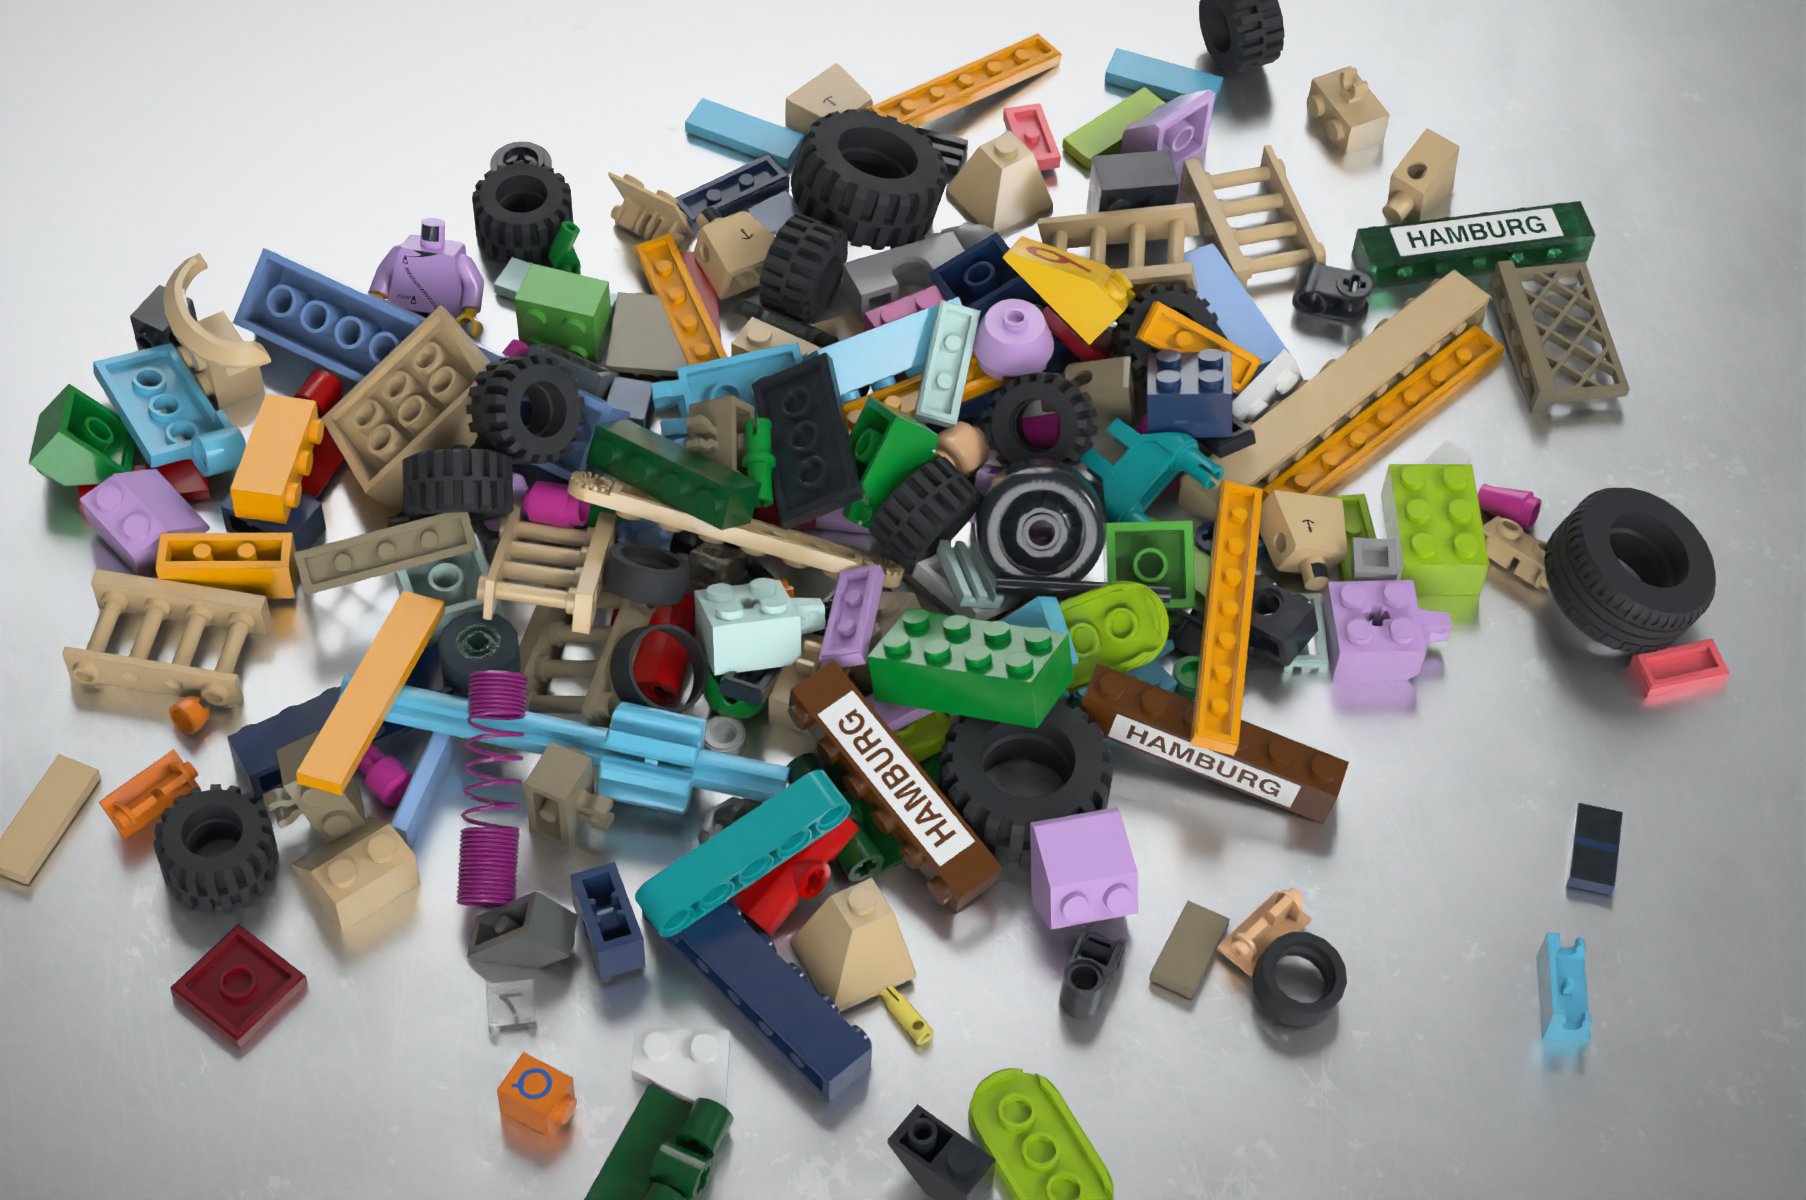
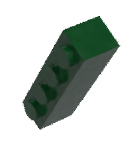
M628 419L596 424L586 461L587 465L720 530L751 523L762 484L697 452H692L686 449V447Z

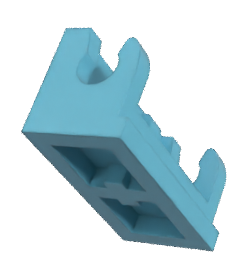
M1547 932L1537 954L1543 1040L1589 1043L1591 1039L1590 1029L1592 1027V1020L1588 1009L1584 960L1586 947L1585 940L1582 937H1578L1575 940L1574 946L1563 948L1560 946V933Z

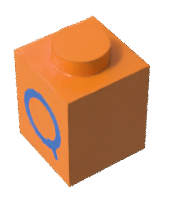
M525 1052L521 1054L497 1089L501 1113L549 1138L558 1124L565 1125L569 1121L577 1105L573 1077Z

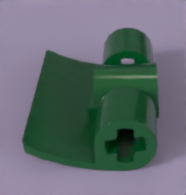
M805 753L793 759L786 766L790 767L787 780L788 785H791L812 771L823 770L851 805V811L847 817L859 827V830L836 857V860L850 881L864 880L904 861L899 852V843L891 833L886 835L879 830L871 817V808L863 798L857 800L850 794L843 782L844 775L835 764L829 765L826 763L823 765L816 753Z
M649 1084L584 1200H698L709 1183L713 1170V1158L733 1123L734 1117L732 1113L720 1103L708 1098H697L691 1107L655 1085Z

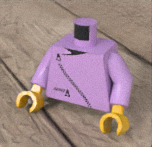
M439 218L422 219L421 234L409 235L402 244L391 248L378 265L368 292L408 310L433 313L442 305L452 317H456L457 323L463 330L468 322H472V336L477 338L483 332V325L476 318V315L481 312L484 279L473 259L467 255L465 244L445 239L446 222Z

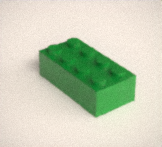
M906 609L867 656L875 701L1038 728L1074 679L1068 633L1050 631L1044 627L1030 628L1010 625L1004 621L990 622L970 619L963 615L937 614L923 609Z

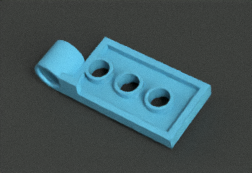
M173 343L93 362L94 376L150 468L191 458L202 476L207 477L239 467L246 448L242 432L237 426L232 425L223 410H214ZM145 382H149L150 384H152V385H154V386H153V387H147V386H143V385H141V384H142V383H145ZM166 409L172 413L164 414L158 412L157 410ZM182 435L183 437L189 440L180 441L175 439L174 437Z

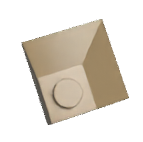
M1011 131L980 145L947 186L945 193L974 224L987 225L995 232H998L1000 236L1052 211L1054 207L1034 154Z
M872 877L831 895L790 940V946L819 993L828 995L837 1005L839 1012L879 995L885 988L888 990L889 986L896 987L916 978V971L894 911Z

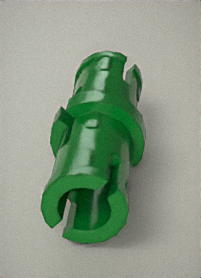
M751 418L744 422L746 455L742 457V468L746 471L747 477L762 483L755 507H761V500H764V506L768 507L773 504L772 469L776 467V459L771 454L772 423L766 418H756L757 426H754V421Z

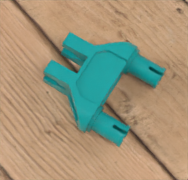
M1118 417L1106 429L1114 437V442L1126 451L1116 464L1112 465L1091 448L1080 460L1087 467V472L1103 484L1105 507L1109 523L1153 522L1143 512L1179 471H1185L1207 490L1216 486L1210 480L1211 476L1220 481L1224 474V468L1199 451L1197 440L1190 435L1177 432L1140 435Z

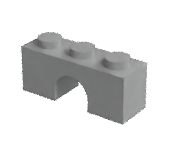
M951 231L845 262L843 264V292L860 322L863 323L866 312L898 300L899 287L918 285L927 289L934 286L929 272L965 250L954 232Z

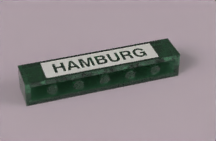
M1581 201L1360 228L1356 232L1351 257L1356 270L1366 273L1372 280V289L1431 282L1437 278L1441 280L1453 270H1456L1464 277L1493 274L1497 262L1513 260L1515 268L1587 262L1596 234Z

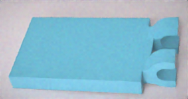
M795 342L677 368L678 380L651 383L655 412L669 409L678 403L681 414L680 419L660 421L661 436L672 441L688 437L686 418L689 417V404L733 395L755 407V426H757L756 418H758L752 384L803 362L799 343Z

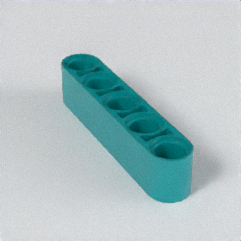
M823 770L812 771L647 880L637 890L635 901L662 937L673 936L837 827L849 815L851 805Z

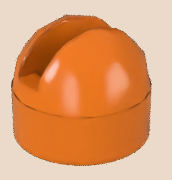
M186 696L169 708L171 720L184 734H195L204 727L209 719L210 709L208 706L203 709L198 703L202 700L200 697Z

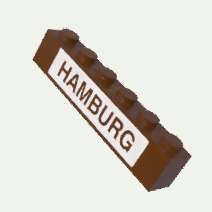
M835 660L791 689L788 713L794 724L801 731L807 729L817 741L815 746L822 759L827 764H835L844 775L843 782L855 799L863 798L871 808V817L879 830L886 835L891 833L899 843V852L907 865L913 870L919 868L928 879V889L938 903L941 905L947 903L952 911L956 913L998 882L1003 867Z
M1097 663L1080 708L1089 715V724L1092 722L1098 724L1104 733V738L1319 823H1324L1338 798L1349 764L1348 761L1244 720H1241L1239 744L1234 756L1190 745L1195 701Z

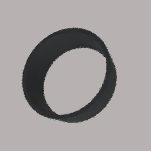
M658 624L638 627L621 638L612 654L610 675L615 693L621 702L682 714L693 706L704 693L708 681V664L701 645L689 632L675 625ZM651 631L664 632L676 639L686 650L691 660L694 675L693 688L684 706L667 708L655 704L642 693L635 681L632 665L633 655L640 640Z

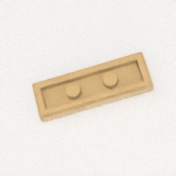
M58 754L0 838L1 875L26 885L30 883L101 779L98 769Z

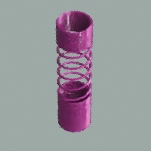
M487 670L476 671L469 675L470 683L468 685L470 688L468 690L470 692L468 693L469 701L467 703L469 706L467 708L469 710L467 713L470 716L466 720L474 728L491 733L472 737L465 742V745L474 752L492 757L470 761L464 766V769L473 776L493 781L469 785L462 792L470 799L494 805L470 808L461 814L465 821L483 827H470L460 830L462 834L459 840L461 848L458 854L460 856L458 859L460 867H458L459 876L457 878L459 881L457 883L459 885L456 891L458 893L456 902L466 906L499 907L516 900L515 896L517 894L515 891L517 889L515 887L518 881L516 879V873L518 872L516 864L519 858L517 850L520 844L518 842V836L520 835L518 832L520 829L518 827L477 821L465 815L484 810L520 808L521 805L519 803L478 797L468 793L467 790L484 786L521 784L523 782L519 779L478 773L470 770L468 767L485 762L522 761L524 757L482 750L471 746L469 743L486 738L523 737L525 733L485 727L472 722L471 719L476 717L491 720H517L527 716L525 714L527 711L525 703H527L526 694L528 692L526 690L528 687L526 685L528 684V678L526 675L516 672Z

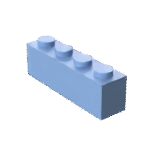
M1213 243L1184 253V262H1193L1198 285V301L1205 298L1210 303L1206 307L1208 313L1216 312L1218 321L1214 323V328L1221 329V337L1262 359L1251 380L1252 382L1283 349L1288 353L1290 352Z

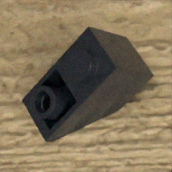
M918 1104L888 1138L887 1144L924 1193L934 1200H981L993 1185L996 1159Z

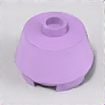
M1008 299L994 304L978 324L973 345V352L978 359V366L988 376L999 381H1003L1004 376L1016 378L1026 374L1042 372L1054 350L1053 337L1042 312L1032 303L1019 299Z

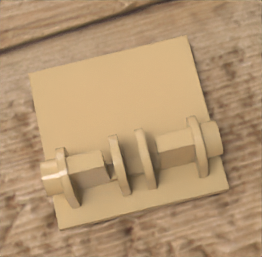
M610 171L608 172V177L624 199L621 205L616 204L611 210L610 217L615 220L616 225L635 232L638 236L644 234V238L647 240L671 233L678 249L684 243L685 237L682 235L683 232L693 237L695 233L687 222L688 216L677 206L678 200L660 189L654 193L644 188L645 185L632 175L624 174L623 177H620Z

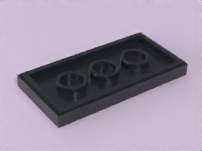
M827 352L753 383L752 389L758 418L769 419L772 423L771 454L776 459V467L772 469V485L781 525L788 530L863 499L834 364Z

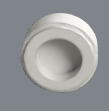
M718 715L706 722L707 730L704 737V749L739 756L743 752L746 744V731L741 721Z

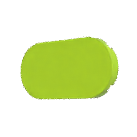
M1115 581L1059 603L1078 657V664L1073 668L1074 679L1066 688L1069 694L1087 688L1097 663L1125 674L1149 664L1160 654L1168 637L1169 620L1164 603L1151 588L1138 582Z
M1007 1068L988 1075L978 1084L970 1101L968 1111L969 1129L979 1148L996 1159L994 1173L1011 1200H1113L1114 1184L1108 1169L1052 1082L1037 1073L1034 1076L1030 1073H1023V1069Z

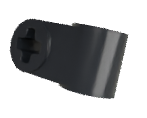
M1319 262L1306 263L1300 269L1292 297V304L1295 309L1307 315H1319L1347 323H1356L1363 320L1368 314L1369 304L1366 297L1372 291V280L1366 273L1359 270H1347L1327 266ZM1354 281L1357 282L1356 292H1352ZM1349 301H1353L1352 309L1349 312L1347 310Z
M1082 924L1064 970L1060 991V1005L1066 1013L1073 1017L1085 1018L1097 1012L1111 979H1114L1127 946V939L1120 937L1116 941L1092 932L1091 926ZM1075 986H1085L1089 988V990H1082Z

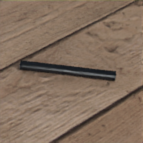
M996 577L995 593L1070 598L1110 582ZM1143 584L1151 588L1163 603H1170L1171 586Z

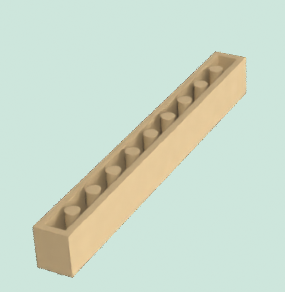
M1456 270L1451 271L1441 280L1439 278L1433 280L1425 292L1418 298L1407 300L1397 314L1390 319L1384 318L1381 320L1373 332L1363 340L1361 338L1356 339L1349 346L1345 354L1337 360H1329L1311 380L1308 381L1306 379L1300 382L1289 397L1282 402L1279 400L1274 402L1268 408L1265 415L1255 423L1248 422L1246 425L1253 429L1255 433V444L1221 459L1211 453L1209 459L1224 468V474L1220 481L1211 476L1210 480L1216 484L1214 488L1210 490L1205 489L1202 484L1185 472L1180 479L1181 489L1178 504L1201 523L1215 521L1218 488L1222 479L1259 489L1265 487L1474 324L1477 326L1482 324L1491 296Z

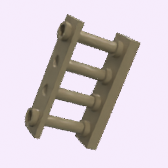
M548 584L544 585V588L563 591L569 590L568 587ZM602 591L597 609H619L614 625L592 626L590 634L572 632L573 614H566V609L536 605L519 646L521 660L519 673L526 675L528 678V684L526 685L528 687L526 690L528 692L526 694L527 703H525L527 707L525 709L533 713L583 714L590 725L609 729L612 714L619 703V698L613 688L610 675L613 651L621 638L628 632L638 627L648 626L652 614L657 610L658 606L634 602L620 597L611 591ZM643 638L640 640L635 649L633 655V663L635 661ZM566 643H606L599 661L558 660L562 647ZM552 678H592L586 696L543 695L548 682Z

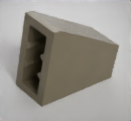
M618 292L606 368L619 373L618 377L653 383L678 380L677 368L688 366V363L659 296Z

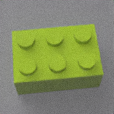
M1389 464L1381 492L1387 539L1396 540L1398 568L1396 580H1413L1416 595H1480L1489 568V560L1472 464Z

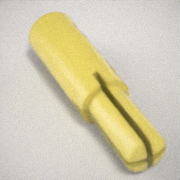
M889 986L888 990L885 988L879 994L887 1003L889 1011L918 1045L923 1044L933 1036V1029L903 993H899L894 986Z

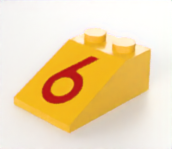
M1021 236L1002 257L1089 345L1125 311L1135 296V293L1131 290L1133 287L1132 283L1121 271L1116 269L1113 272L1107 265Z

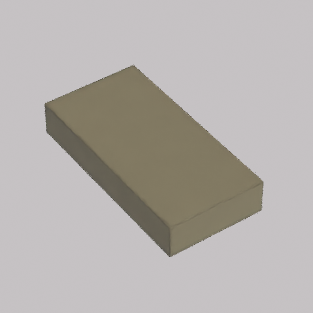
M1188 900L1151 970L1149 980L1192 999L1217 950V946L1220 944L1228 928L1230 919Z

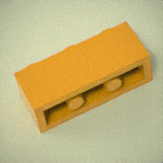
M273 394L265 395L230 488L235 517L286 524L291 509L299 506L302 493L301 480L303 475L309 476L313 463L312 449L314 444L321 443L324 433L323 419H318L316 401Z
M160 533L155 568L158 579L263 595L267 599L295 598L298 567L294 556L296 548L292 533Z

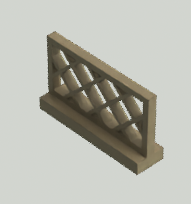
M1513 260L1497 262L1489 289L1530 414L1545 413L1549 404L1627 396L1630 388L1586 262L1515 268ZM1577 276L1581 287L1575 292L1559 283V279L1561 277ZM1533 280L1545 288L1537 296L1525 289L1522 281ZM1550 291L1569 301L1563 310L1544 300ZM1574 305L1590 313L1592 319L1588 324L1569 314ZM1537 308L1555 318V321L1549 328L1534 319L1533 313ZM1561 322L1580 332L1574 342L1555 332ZM1586 336L1601 344L1603 351L1599 356L1580 346V343ZM1547 340L1566 350V353L1560 360L1545 352L1543 345ZM1572 354L1591 364V367L1585 374L1566 364ZM1598 368L1612 376L1614 384L1602 385L1590 377ZM1559 372L1578 384L1575 388L1558 390L1554 378Z
M468 512L441 513L296 551L294 556L306 596L478 550Z

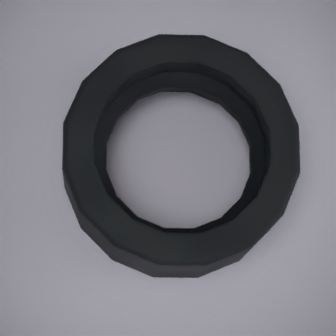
M619 543L609 548L602 581L609 591L634 602L655 606L676 605L683 600L690 566L682 557L659 547L641 543Z
M1290 932L1277 937L1257 960L1252 975L1253 991L1260 1006L1272 1018L1289 1026H1310L1322 1021L1342 999L1347 985L1346 966L1338 951L1324 938L1309 932ZM1299 956L1310 961L1319 969L1325 981V990L1318 1001L1301 1003L1288 997L1279 988L1274 978V968L1282 957Z

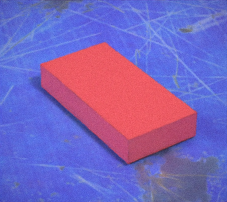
M1712 638L1660 649L1656 652L1635 654L1630 662L1647 698L1725 682L1730 674Z

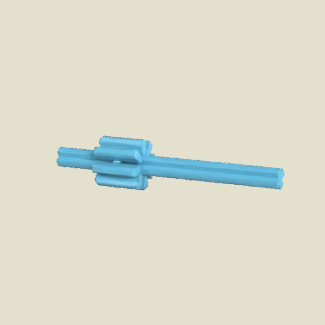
M345 674L341 683L339 699L354 674ZM407 685L403 686L384 721L466 739L491 733L474 728L468 724L466 720L470 716L467 713L469 710L467 708L469 706L467 703L469 701L468 698ZM621 702L615 707L610 729L529 711L525 712L527 716L517 720H491L476 717L471 719L472 722L485 727L525 733L523 737H496L476 741L541 755L550 742L563 747H575L584 752L587 757L592 758V766L599 767L598 777L600 780L597 787L599 795L614 801L679 815L685 814L689 809L694 787L765 802L786 788L790 767L704 749V737L707 726L706 720L703 718L628 702Z

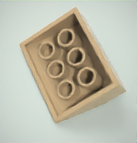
M442 305L321 418L364 492L396 515L403 511L402 460L423 451L451 449L454 445H467L469 448L478 437L477 433L470 432L468 423L472 422L471 414H466V405L472 404V398L468 396L470 387L478 385L474 378L479 372L486 371V365L490 361Z

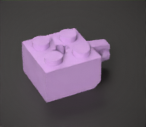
M1413 580L1328 582L1322 605L1332 682L1408 680L1420 674L1427 651L1426 646L1433 642L1447 641L1452 628L1449 612L1426 611L1419 608Z

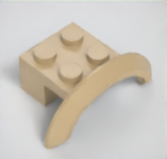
M199 252L184 260L168 279L163 294L164 311L173 334L179 343L182 344L181 347L177 348L178 353L188 369L195 371V380L206 397L211 396L219 410L265 390L260 366L271 363V358L262 344L242 339L224 310L199 321H195L190 315L185 296L186 291L193 279L199 273L208 269L207 262Z

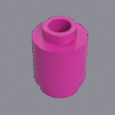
M536 481L532 488H528L525 492L523 510L528 514L531 523L573 529L576 525H585L589 517L591 503L571 496L567 492L568 485Z

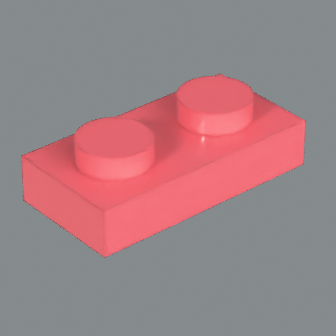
M1041 103L1004 108L1003 121L1007 132L1011 131L1034 154L1040 171L1060 168L1061 155Z

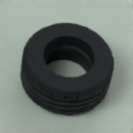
M1605 488L1591 493L1561 522L1551 534L1546 545L1544 555L1546 579L1555 602L1564 615L1580 631L1594 641L1611 649L1628 653H1651L1667 648L1707 611L1715 595L1716 571L1713 556L1705 539L1696 526L1680 510L1666 500L1646 491L1634 488ZM1619 560L1623 561L1630 568H1632L1641 580L1637 579L1631 573H1629L1619 562Z

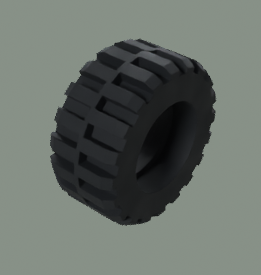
M847 109L841 114L835 111L819 118L806 130L790 181L795 203L798 204L799 210L803 215L844 230L847 234V240L851 242L850 245L861 248L863 245L871 246L872 250H883L885 247L892 249L916 242L930 230L947 184L948 172L942 154L937 147L933 148L932 141L925 134H918L915 127L908 123L904 125L898 122V118L889 115L887 117L880 116L875 111L866 110L864 113L857 112L856 109Z
M1063 698L1058 699L1038 728L959 715V722L953 723L946 734V741L942 745L938 788L1001 864L1007 865L1008 860L1020 862V867H1031V822L1107 809L1113 775L1110 745L1103 741L1104 733L1095 722L1089 724V715L1078 706L1071 709L1067 706L1068 701ZM1028 759L1042 763L1054 770L1061 777L1065 785L1045 796L1034 798L1018 797L996 787L987 778L985 773L996 764L1007 760Z

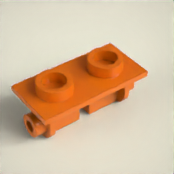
M172 749L100 800L99 804L122 838L126 839L160 815L165 808L174 805V799L180 795L185 797L192 789L199 787L194 779L198 776V773L189 761L183 763L175 749Z

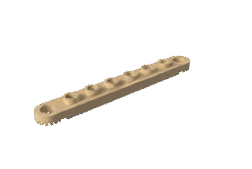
M575 471L571 474L567 489L571 496L581 501L616 510L615 513L624 519L636 521L644 518L657 522L658 527L666 531L681 532L686 530L699 534L700 539L711 544H723L724 542L740 546V549L747 554L764 556L766 553L782 558L785 564L795 568H806L808 565L822 569L825 575L837 580L840 571L880 564L885 574L883 587L896 588L900 586L905 569L893 559L888 562V557L882 560L881 555H864V550L795 530H787L784 527L753 518L749 524L720 530L616 479L615 483H612L611 480L606 479L604 476L599 477V474L595 473L594 477H591V472L586 474L584 471Z

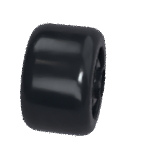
M1036 458L1023 460L1006 467L988 483L976 509L975 530L981 556L996 577L1081 581L1094 568L1102 553L1106 538V520L1095 489L1080 472L1056 460ZM1039 520L1048 521L1053 526L1051 535L1043 540H1037L1029 534L1031 525Z

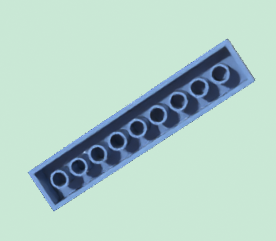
M263 247L232 323L352 380L360 382L426 318L287 254ZM473 340L490 362L509 357ZM579 389L577 391L579 397H584L585 406H581V414L585 415L584 425L578 426V430L581 432L578 441L570 442L573 449L568 454L560 455L559 460L534 465L570 481L571 474L575 471H584L586 474L591 472V477H594L595 473L599 474V477L604 476L605 473L586 464L596 424L628 419L631 412ZM524 392L520 403V414L525 427L528 428L532 417V406L527 393Z

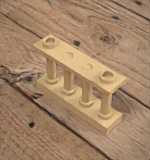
M1271 144L1264 146L1259 167L1211 175L1209 172L1204 171L1199 158L1184 160L1180 189L1186 203H1194L1200 234L1205 245L1212 243L1215 245L1245 289L1248 279L1252 278V274L1305 265L1310 262L1326 264L1325 247L1322 242L1317 241L1287 179L1285 164L1282 159L1277 158ZM1263 182L1269 194L1223 202L1221 199H1217L1214 190ZM1276 209L1282 222L1236 230L1234 227H1230L1226 218ZM1289 237L1295 250L1249 259L1247 255L1243 256L1239 246Z
M1194 203L1037 218V226L1042 243L1067 251L1069 248L1090 246L1089 259L1104 265L1106 245L1129 243L1128 268L1117 270L1121 271L1132 283L1133 287L1131 290L1135 293L1133 299L1142 291L1150 290L1155 285L1164 284L1165 287H1169L1172 284H1179L1182 291H1187L1189 288L1197 291L1195 298L1198 300V285L1193 262H1184L1185 237L1200 236ZM1169 239L1168 264L1144 266L1145 241Z
M514 500V511L501 518L499 528L500 542L488 575L481 574L479 577L477 601L484 602L483 619L492 620L498 600L500 599L566 609V614H573L572 632L590 634L603 588L602 576L608 551L614 545L617 514L600 512L596 526L588 527L587 531L522 521L523 501ZM521 538L582 548L581 550L520 542L519 540ZM515 558L575 567V571L512 562V560ZM513 579L568 587L569 590L563 591L505 582V580Z
M96 569L91 585L98 608L102 609L86 650L64 647L62 655L70 679H76L84 684L101 683L181 697L197 696L213 705L230 704L242 706L244 697L238 674H233L246 635L250 633L268 634L272 619L266 596ZM125 612L144 615L129 656L104 653L119 614ZM162 620L187 622L172 663L147 660ZM212 626L230 629L215 670L190 667L204 627Z

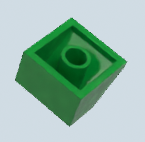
M68 384L39 414L28 464L35 467L43 476L52 478L64 486L101 484L113 474L132 472L136 443L119 415L76 387Z

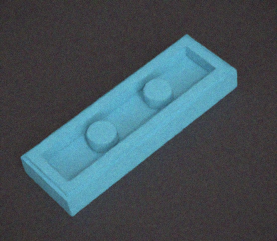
M1120 48L1115 49L1104 77V82L1136 91L1146 87L1156 96L1173 100L1180 95L1210 89L1215 93L1214 103L1223 81L1221 76Z
M705 98L700 99L685 120V131L757 158L769 154L779 166L787 169L799 153L805 135Z

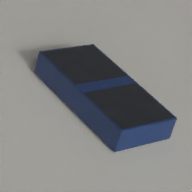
M1583 803L1577 804L1574 814L1566 886L1612 895L1616 881L1623 812Z

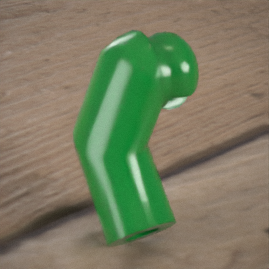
M562 222L548 254L554 269L581 275L580 260L573 247L580 229L572 222Z

